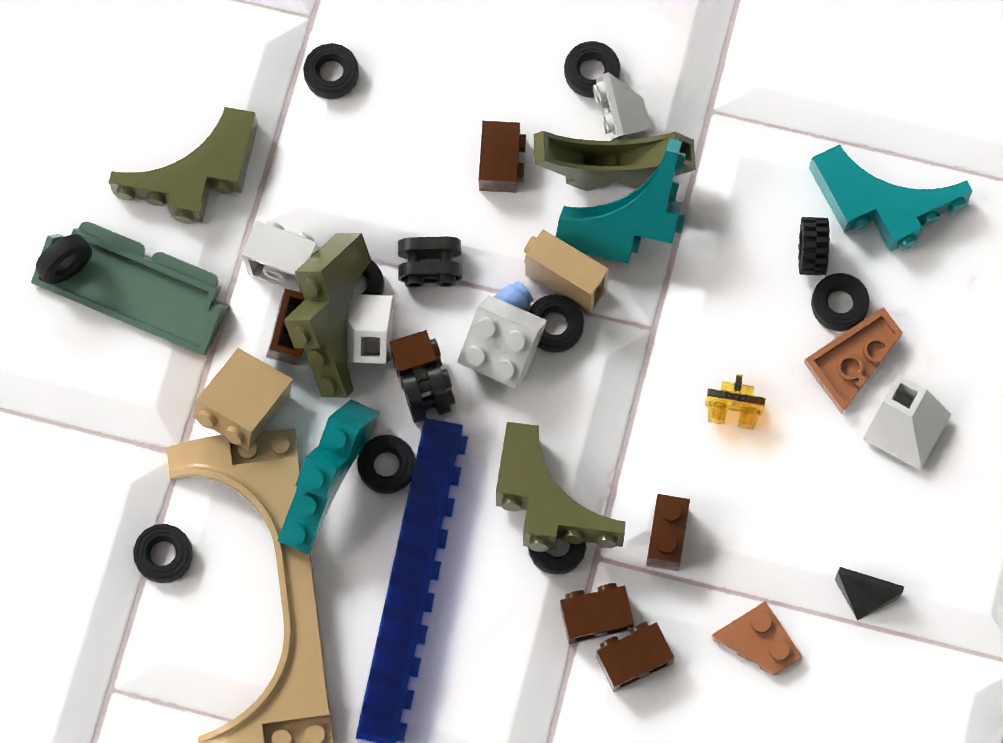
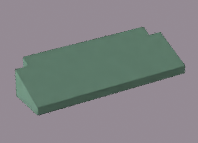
M89 221L82 222L79 228H74L71 235L79 234L85 238L92 249V256L82 270L64 282L48 284L35 269L31 280L32 284L203 356L207 354L230 305L216 300L222 288L217 286L219 280L216 274L164 252H156L152 258L145 256V247L142 243ZM60 234L48 235L41 254L51 244L65 236Z

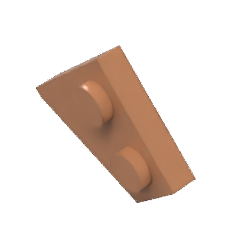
M766 601L711 635L713 641L725 645L743 659L752 661L760 669L772 676H775L802 658V655Z

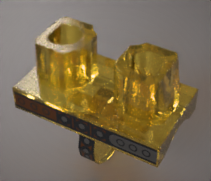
M736 374L735 383L722 381L721 390L707 389L704 406H707L708 422L725 424L727 410L740 412L738 427L754 430L759 415L762 416L766 398L753 396L754 386L742 384L743 375Z

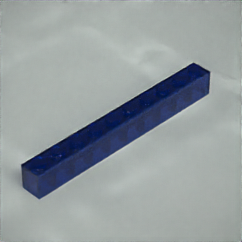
M430 418L424 419L355 737L357 743H405L408 723H403L405 710H412L415 691L410 690L412 677H419L422 658L417 657L419 644H426L429 626L424 625L426 612L432 613L435 594L430 593L433 580L439 581L442 562L437 561L439 549H446L449 530L444 529L446 517L452 518L456 499L450 497L453 486H459L462 467L457 466L459 455H465L468 446L469 436H464V428L461 424Z

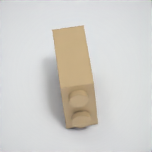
M542 229L538 237L533 235L527 242L523 250L526 253L523 261L525 263V276L555 294L564 295L572 299L581 310L591 314L607 290L609 269Z
M238 347L196 399L193 418L203 427L213 429L222 434L232 444L240 445L249 450L290 397L293 379Z

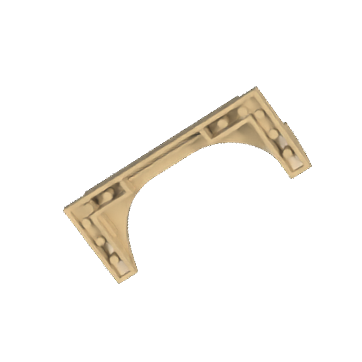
M295 428L262 432L249 450L240 445L232 444L223 435L195 439L166 447L170 480L200 477L218 481L244 496L260 513L266 522L274 543L283 612V647L279 663L271 681L263 693L243 713L225 725L198 736V743H334L311 551L305 554L277 541L297 489L295 485L301 471Z

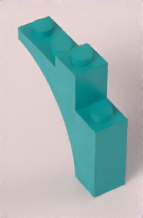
M669 138L665 154L654 173L629 195L598 206H564L559 217L555 237L584 254L627 264L632 253L638 254L642 237L672 244L675 233H682L686 216L680 214L682 202L676 201L679 183L674 182L675 172L682 173L686 154L680 153L682 141Z
M840 144L813 156L809 165L811 174L843 232L851 229L859 231L871 224V220H873L890 252L897 248L903 251L914 246L918 242L917 239L922 231L921 224L924 227L936 222L940 218L939 215L949 210L951 213L962 210L968 205L967 202L973 192L967 180L955 185L935 189H914L893 185L862 169L847 155Z
M351 399L329 416L318 447L311 451L304 460L295 485L297 489L277 540L278 542L305 554L312 550L320 527L341 483L364 445L372 436L380 414L379 411Z

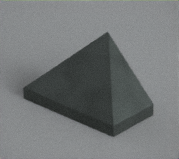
M839 567L835 576V582L857 621L898 600L904 590L902 585L843 567Z

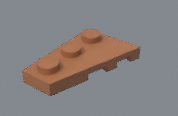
M883 307L805 358L804 363L842 414L899 340L903 332Z

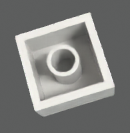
M256 220L241 255L249 276L284 289L302 293L295 271L318 251V247L314 239L305 233L296 232V234L285 231L284 227L276 222L267 221L263 223Z
M488 295L477 306L457 363L516 389L527 375L547 320Z

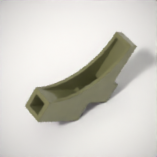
M224 107L223 113L211 134L200 146L184 158L165 167L150 171H111L108 183L113 194L120 199L132 201L134 198L144 199L149 204L155 206H164L166 203L168 204L171 217H174L176 221L185 224H191L193 221L202 222L211 188L222 194L242 193L258 127L256 114L251 111Z
M546 131L533 134L535 165L565 176L566 184L584 191L612 182H618L633 189L639 188L648 180L660 164L669 138L682 141L680 153L686 154L682 173L675 172V176L696 170L694 139L675 131L654 137L617 141L575 139Z
M336 233L295 271L305 300L284 319L293 347L304 348L321 397L347 398L354 391L346 355L347 318L356 285L363 271L372 261L362 233Z
M507 422L496 487V506L512 512L520 511L521 509L526 510L523 546L537 552L556 550L558 538L564 539V541L571 544L588 542L596 543L602 548L623 547L626 521L608 518L588 510L568 496L551 476L541 453L539 426Z

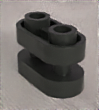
M450 236L408 237L397 242L398 256L407 259V262L398 265V280L405 283L406 287L418 288L422 287L424 283H437L440 287H451L456 285V281L462 279V264L452 261V258L462 254L461 240L459 238ZM420 259H439V261H420Z
M438 364L425 368L427 378L416 381L413 372L400 376L414 424L427 420L425 413L427 409L436 407L440 416L452 412L450 405L456 404L447 369L440 370ZM431 391V395L421 397L422 393Z

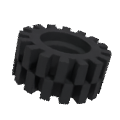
M801 218L798 244V269L800 275L827 274L830 243L828 218Z

